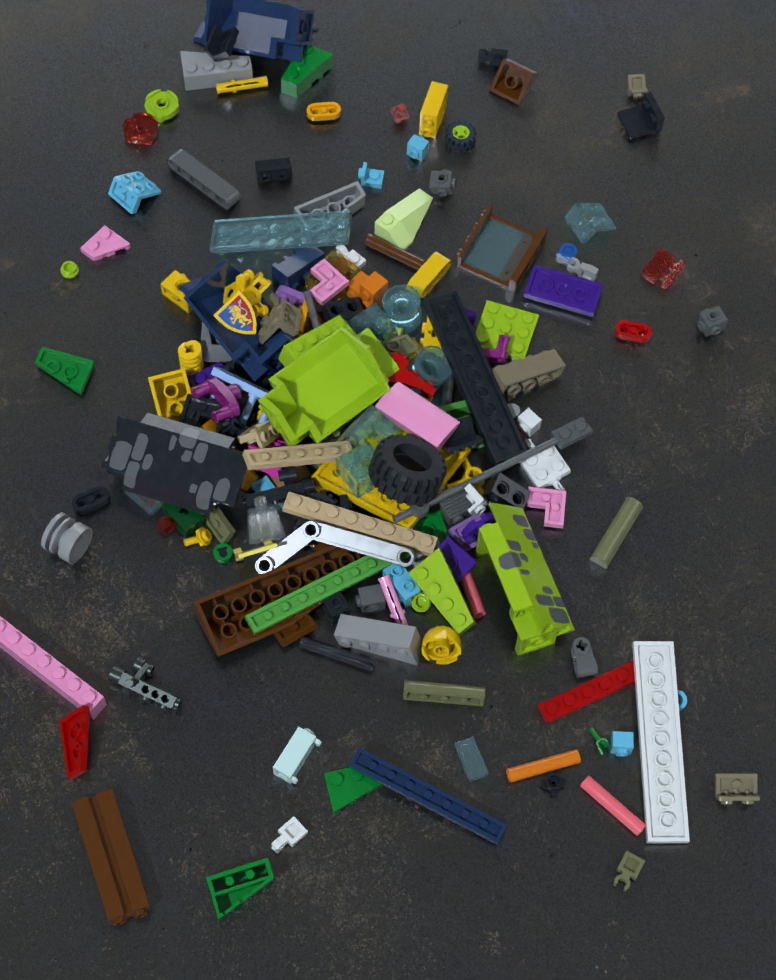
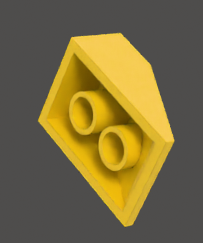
M185 368L148 377L158 416L179 422L187 394H191Z

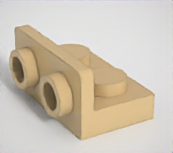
M269 420L253 425L237 438L240 444L257 442L259 448L262 449L276 440L279 434Z

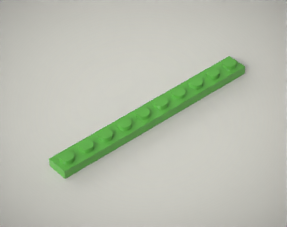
M405 551L401 554L402 560L411 557L410 553ZM366 555L245 615V619L255 635L383 571V569L393 563Z

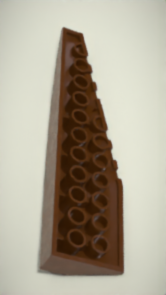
M332 545L194 601L192 607L200 626L216 655L219 657L291 627L322 604L323 601L255 635L248 625L245 615L366 555Z

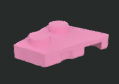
M104 225L80 249L91 260L97 261L105 256L116 254L115 251L123 248L128 250L131 246L128 241Z

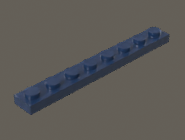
M360 747L349 764V767L496 845L499 843L507 824Z

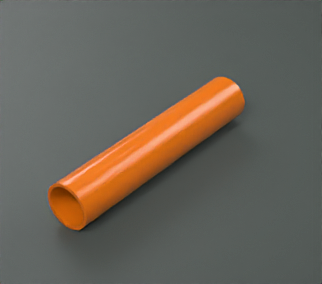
M575 749L507 768L506 773L511 783L581 763V758L578 750Z

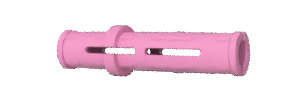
M390 575L379 578L378 581L391 612L390 617L397 624L408 625L404 615L406 613L405 609L402 610ZM387 586L389 587L394 603H392ZM394 606H396V608H397V611H398V613H399L400 619H401V621H402L401 623H400V621H399V618H398V616H397V613H396V611H395Z

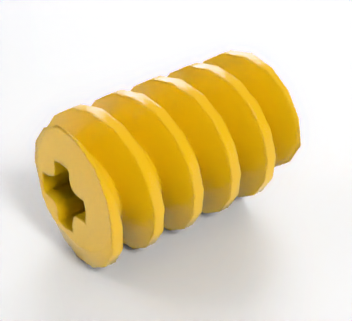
M196 340L182 343L178 348L180 369L185 368L186 375L188 376L204 370L200 343Z

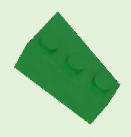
M309 46L308 50L304 49L301 62L292 61L282 76V93L298 98L312 86L315 80L322 78L327 70L334 68V54L313 46Z
M268 858L206 877L218 921L274 881Z

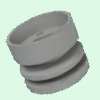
M61 512L46 527L41 539V546L52 554H58L62 560L74 564L86 552L91 542L93 531L90 527L80 522L76 523L74 518Z

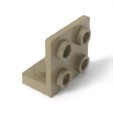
M285 299L279 304L276 303L268 315H264L261 319V329L258 334L260 336L259 344L262 345L278 328L295 337L299 333L302 310Z

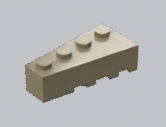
M552 349L549 351L544 350L533 356L529 355L518 361L513 360L505 365H497L493 368L492 372L504 398H507L509 401L515 398V395L520 391L526 393L534 388L537 383L541 386L560 377L566 365L556 350Z

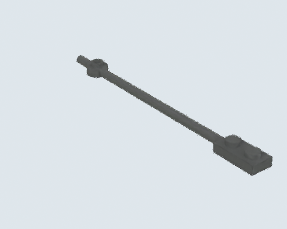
M582 416L551 431L550 436L552 439L437 494L432 501L422 504V507H418L416 504L410 506L408 509L392 516L393 521L397 523L412 515L417 518L425 517L430 506L465 490L464 488L469 483L473 486L555 445L561 450L592 435L593 430Z

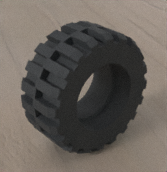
M397 434L396 436L390 435L382 439L377 445L368 467V474L373 486L377 487L378 492L386 495L388 499H393L399 504L406 503L408 506L416 504L418 506L426 504L436 497L446 476L447 467L443 456L429 442L426 443L423 439L419 437L414 438L412 435L404 436L403 434Z

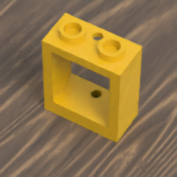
M434 81L431 82L420 112L419 135L436 139L447 108L448 85Z

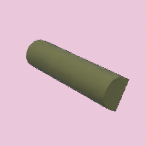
M632 497L625 499L590 557V561L605 569L608 568L643 509L641 502Z
M405 680L403 699L484 706L485 687Z

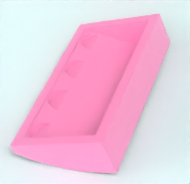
M397 382L375 405L376 412L414 438L419 437L424 442L432 444L434 449L436 448L440 451L460 425V422L405 385Z

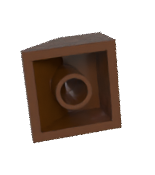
M503 59L489 91L520 105L532 89L538 72L511 59Z

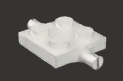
M531 439L524 442L528 449L535 447ZM555 446L520 462V465L536 488L553 485L556 490H565L559 481L562 477L570 474L571 470Z

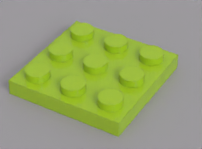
M487 300L476 330V336L482 348L493 350L497 347L500 334H503V337L505 335L510 336L507 358L518 361L524 359L527 355L539 315Z

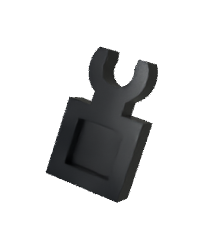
M491 48V51H487L486 49H479L478 62L490 61L489 65L500 66L502 60L507 59L508 50Z

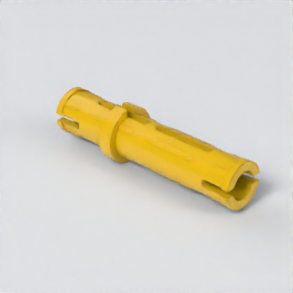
M267 76L237 81L232 79L230 82L216 83L217 94L237 93V91L268 87Z

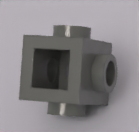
M446 169L431 171L429 188L432 194H438L439 196L453 195L454 189L457 188V178L454 177L452 171Z
M720 306L712 309L703 310L699 315L697 326L704 333L705 337L717 335L722 330H725L728 319Z

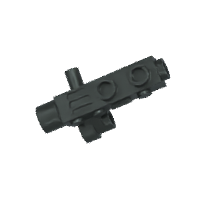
M142 657L136 659L132 671L136 672L134 675L127 673L126 670L118 666H114L111 669L108 680L141 694V699L148 702L154 700L158 702V707L167 711L170 708L179 710L183 699L144 681L145 677H151L155 670V666L148 663L146 659Z

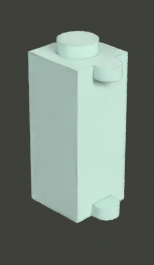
M298 726L273 766L274 775L290 784L298 782L296 775L314 746H320L322 743L316 738L313 731L308 728L302 729Z

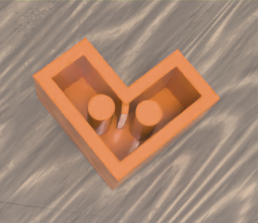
M360 271L349 281V285L346 287V294L350 298L358 297L363 309L374 314L388 301V281L376 271L370 276Z

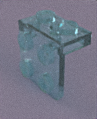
M575 203L564 217L582 244H586L596 231H614L616 229L613 220L599 203Z

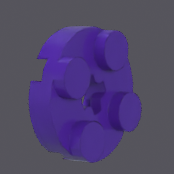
M492 513L483 514L480 516L481 520L476 522L474 519L464 527L461 532L463 536L461 537L467 545L477 541L479 528L484 524L496 523Z

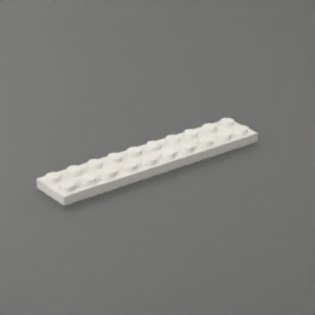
M634 641L632 648L646 842L689 843L674 642Z

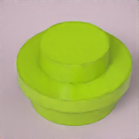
M66 261L62 264L60 271L63 277L70 279L78 275L79 268L76 263Z
M418 593L411 599V606L417 612H425L431 605V600L425 593Z

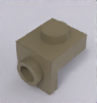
M645 74L627 75L628 96L639 99L643 98L645 93H648L645 84Z

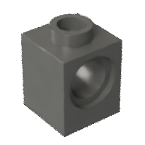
M380 584L358 588V595L355 596L356 606L361 607L362 614L385 609V597Z

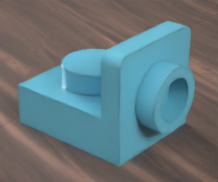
M364 162L363 168H359L358 172L361 186L382 189L384 171L367 168V162Z

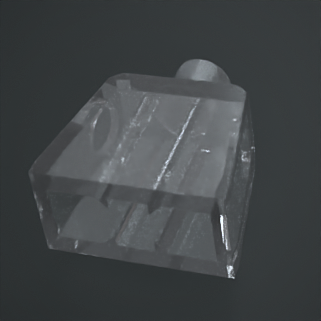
M265 496L255 497V508L247 510V537L249 544L286 538L275 505H267Z

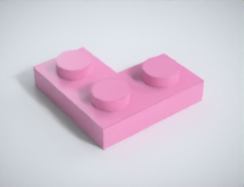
M325 259L311 268V274L320 283L309 291L312 297L322 306L349 285V280Z
M528 487V491L531 493L526 502V507L545 509L544 526L563 529L566 491Z

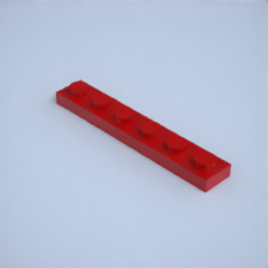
M628 662L538 704L537 708L546 724L552 723L635 684L634 662Z

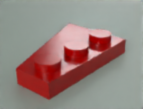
M82 705L59 720L68 779L77 778L85 773L87 769L90 706Z

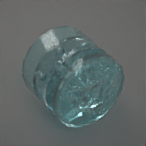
M404 284L389 288L384 293L382 299L386 325L403 328L404 333L414 331L422 321L419 293L413 287Z
M436 346L422 348L407 368L417 372L419 378L423 381H430L435 386L436 391L439 390L452 373L443 350Z

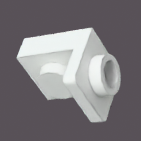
M469 483L464 488L468 493L465 496L473 504L468 509V512L472 516L480 515L486 510L488 503Z

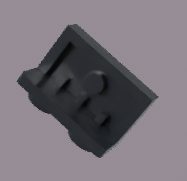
M217 25L213 26L204 50L214 62L231 56L239 30L233 27L222 31Z

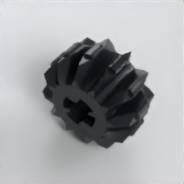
M236 417L220 421L216 427V433L235 438L234 446L236 448L242 445L237 437L247 429L241 423V420H237Z

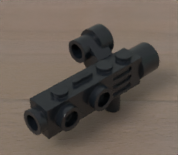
M295 466L278 470L279 480L284 482V486L241 496L243 506H252V509L264 507L263 503L271 502V505L282 502L283 498L287 497L288 492L305 495L307 492L313 493V491H316L313 478L303 479L301 482L294 483L297 480Z

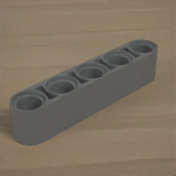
M180 148L167 159V164L172 170L223 208L228 210L241 199V194L235 187L185 150Z

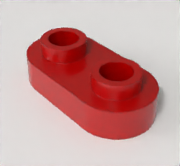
M627 320L619 321L615 327V335L618 338L638 343L648 342L652 334V330L648 325Z

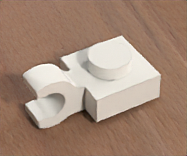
M342 243L335 247L337 249L335 254L342 258L341 265L352 274H355L366 264V259L355 250L348 252Z
M293 816L278 829V833L281 836L271 843V848L277 854L287 843L293 847L308 834V831Z

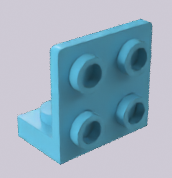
M136 171L115 176L108 195L130 214H135L143 198L159 195L161 190L155 183L147 179L143 173Z

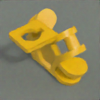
M248 269L243 274H239L235 282L225 287L223 304L240 290L252 304L256 317H264V315H268V307L261 303V297L272 281L266 280L262 272L254 275L253 271ZM257 282L261 284L258 289L255 287ZM232 289L233 292L231 293L230 297L228 298V293H229V291Z

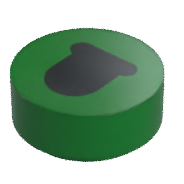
M220 543L214 547L213 556L218 563L224 564L232 559L233 551L230 545Z

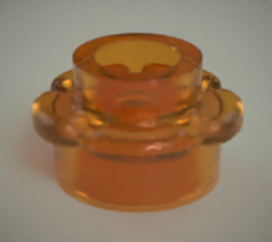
M344 258L334 260L332 266L342 275L349 271V264Z

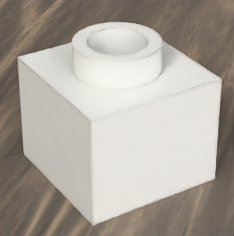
M528 408L518 416L516 425L522 434L531 437L540 429L542 419Z

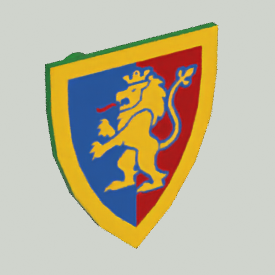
M239 290L213 316L222 325L234 332L256 334L257 320L255 311L246 296Z

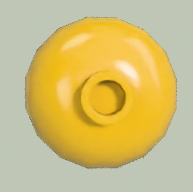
M433 627L424 635L421 648L422 655L428 661L430 659L437 660L436 664L453 663L462 653L460 636L450 627Z

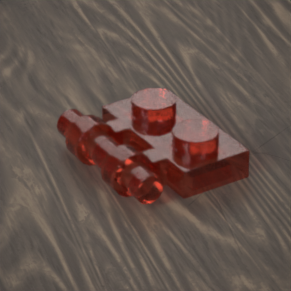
M660 248L642 270L640 276L655 285L660 280L662 281L661 287L667 289L669 285L673 284L677 274L683 271L686 262L680 259L678 263H673L675 256ZM667 269L671 271L669 274H665Z

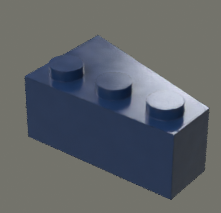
M309 241L295 249L292 256H284L282 258L283 262L271 265L273 286L278 289L280 285H285L298 291L305 281L308 282L312 278L311 268L325 259V253Z

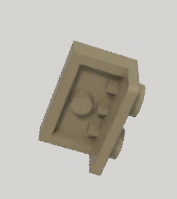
M715 773V798L721 801V804H733V801H741L742 804H754V801H760L757 773Z

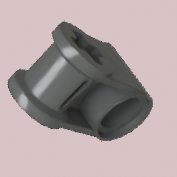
M584 637L575 639L571 648V656L576 677L582 678L597 675V663L589 640Z

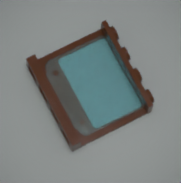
M490 204L487 210L482 211L479 223L476 222L474 224L471 236L468 235L466 237L463 249L460 248L456 255L458 259L457 266L515 292L545 242L547 229L540 227L537 233L493 215V205Z

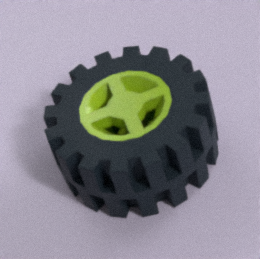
M458 120V122L453 121L452 124L448 125L445 133V143L449 149L452 148L453 152L456 150L457 153L461 151L465 153L466 150L470 151L471 147H474L476 130L472 123Z

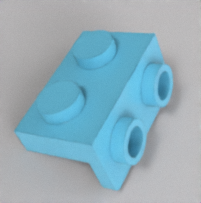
M393 563L383 569V577L390 575L399 602L406 609L411 606L412 597L420 593L421 589L404 566Z

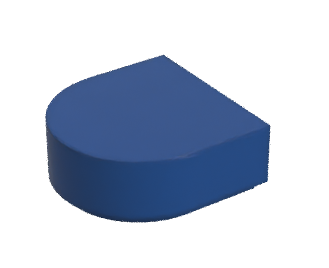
M565 243L560 247L556 257L570 263L571 258H576L577 247L571 243Z

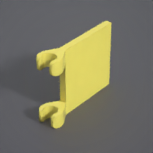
M269 538L263 540V546L243 552L240 547L233 549L236 562L244 560L246 556L266 551L267 553L271 549L278 547L277 543H272Z

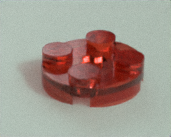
M135 113L133 114L134 117L130 119L128 117L124 121L123 132L127 142L138 145H150L153 143V139L158 134V124L150 114Z

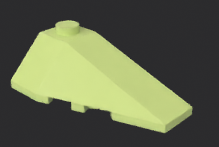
M419 188L385 211L375 221L374 234L406 250L413 243L433 197Z

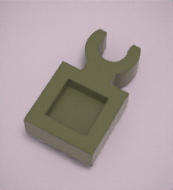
M626 850L616 870L621 875L615 878L613 886H616L618 881H623L625 883L623 891L626 892L630 886L629 878L634 881L636 880L645 860Z

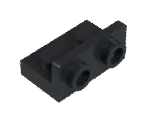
M290 157L255 161L257 182L292 178Z

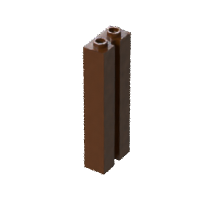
M112 788L96 793V796L85 797L71 802L110 926L113 924L115 926L122 925L127 922V919L133 917L142 918L146 916L147 912L151 911L150 904Z

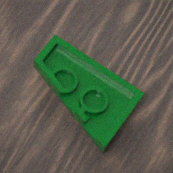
M46 347L41 348L35 361L36 366L80 395H82L95 366L92 360Z
M350 767L324 773L333 815L348 804L354 803L363 795L369 794L382 786V784Z

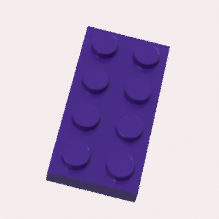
M534 265L524 292V298L593 317L603 284Z

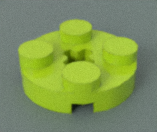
M161 89L154 90L145 98V111L147 115L159 123L171 119L179 112L178 97L170 90H167V92L161 91Z

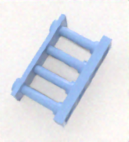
M213 367L211 375L215 376L223 384H226V382L236 384L241 392L242 390L249 392L248 401L240 417L241 423L245 425L246 429H249L250 427L246 423L256 399L258 400L270 391L221 367ZM211 394L209 399L216 400ZM263 412L258 423L268 420L267 415Z

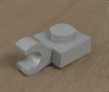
M571 258L570 263L574 264V266L568 264L567 271L578 274L579 278L593 282L596 281L598 268L584 262L580 264L577 258Z

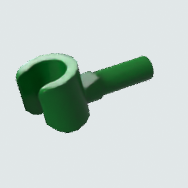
M593 727L590 728L589 731L596 739L599 753L603 755L602 748L607 747L610 751L608 740L601 738Z

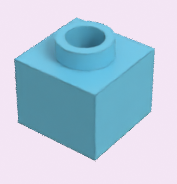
M414 134L407 143V155L422 161L429 151V141Z
M613 731L610 737V753L620 757L628 756V754L631 755L634 748L633 732Z

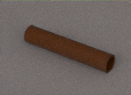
M370 233L365 239L364 245L416 270H419L426 262V260Z

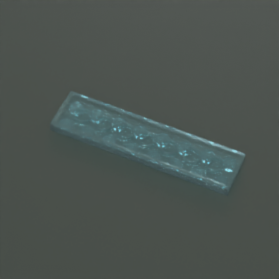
M351 210L214 220L209 250L212 254L349 245L352 212Z

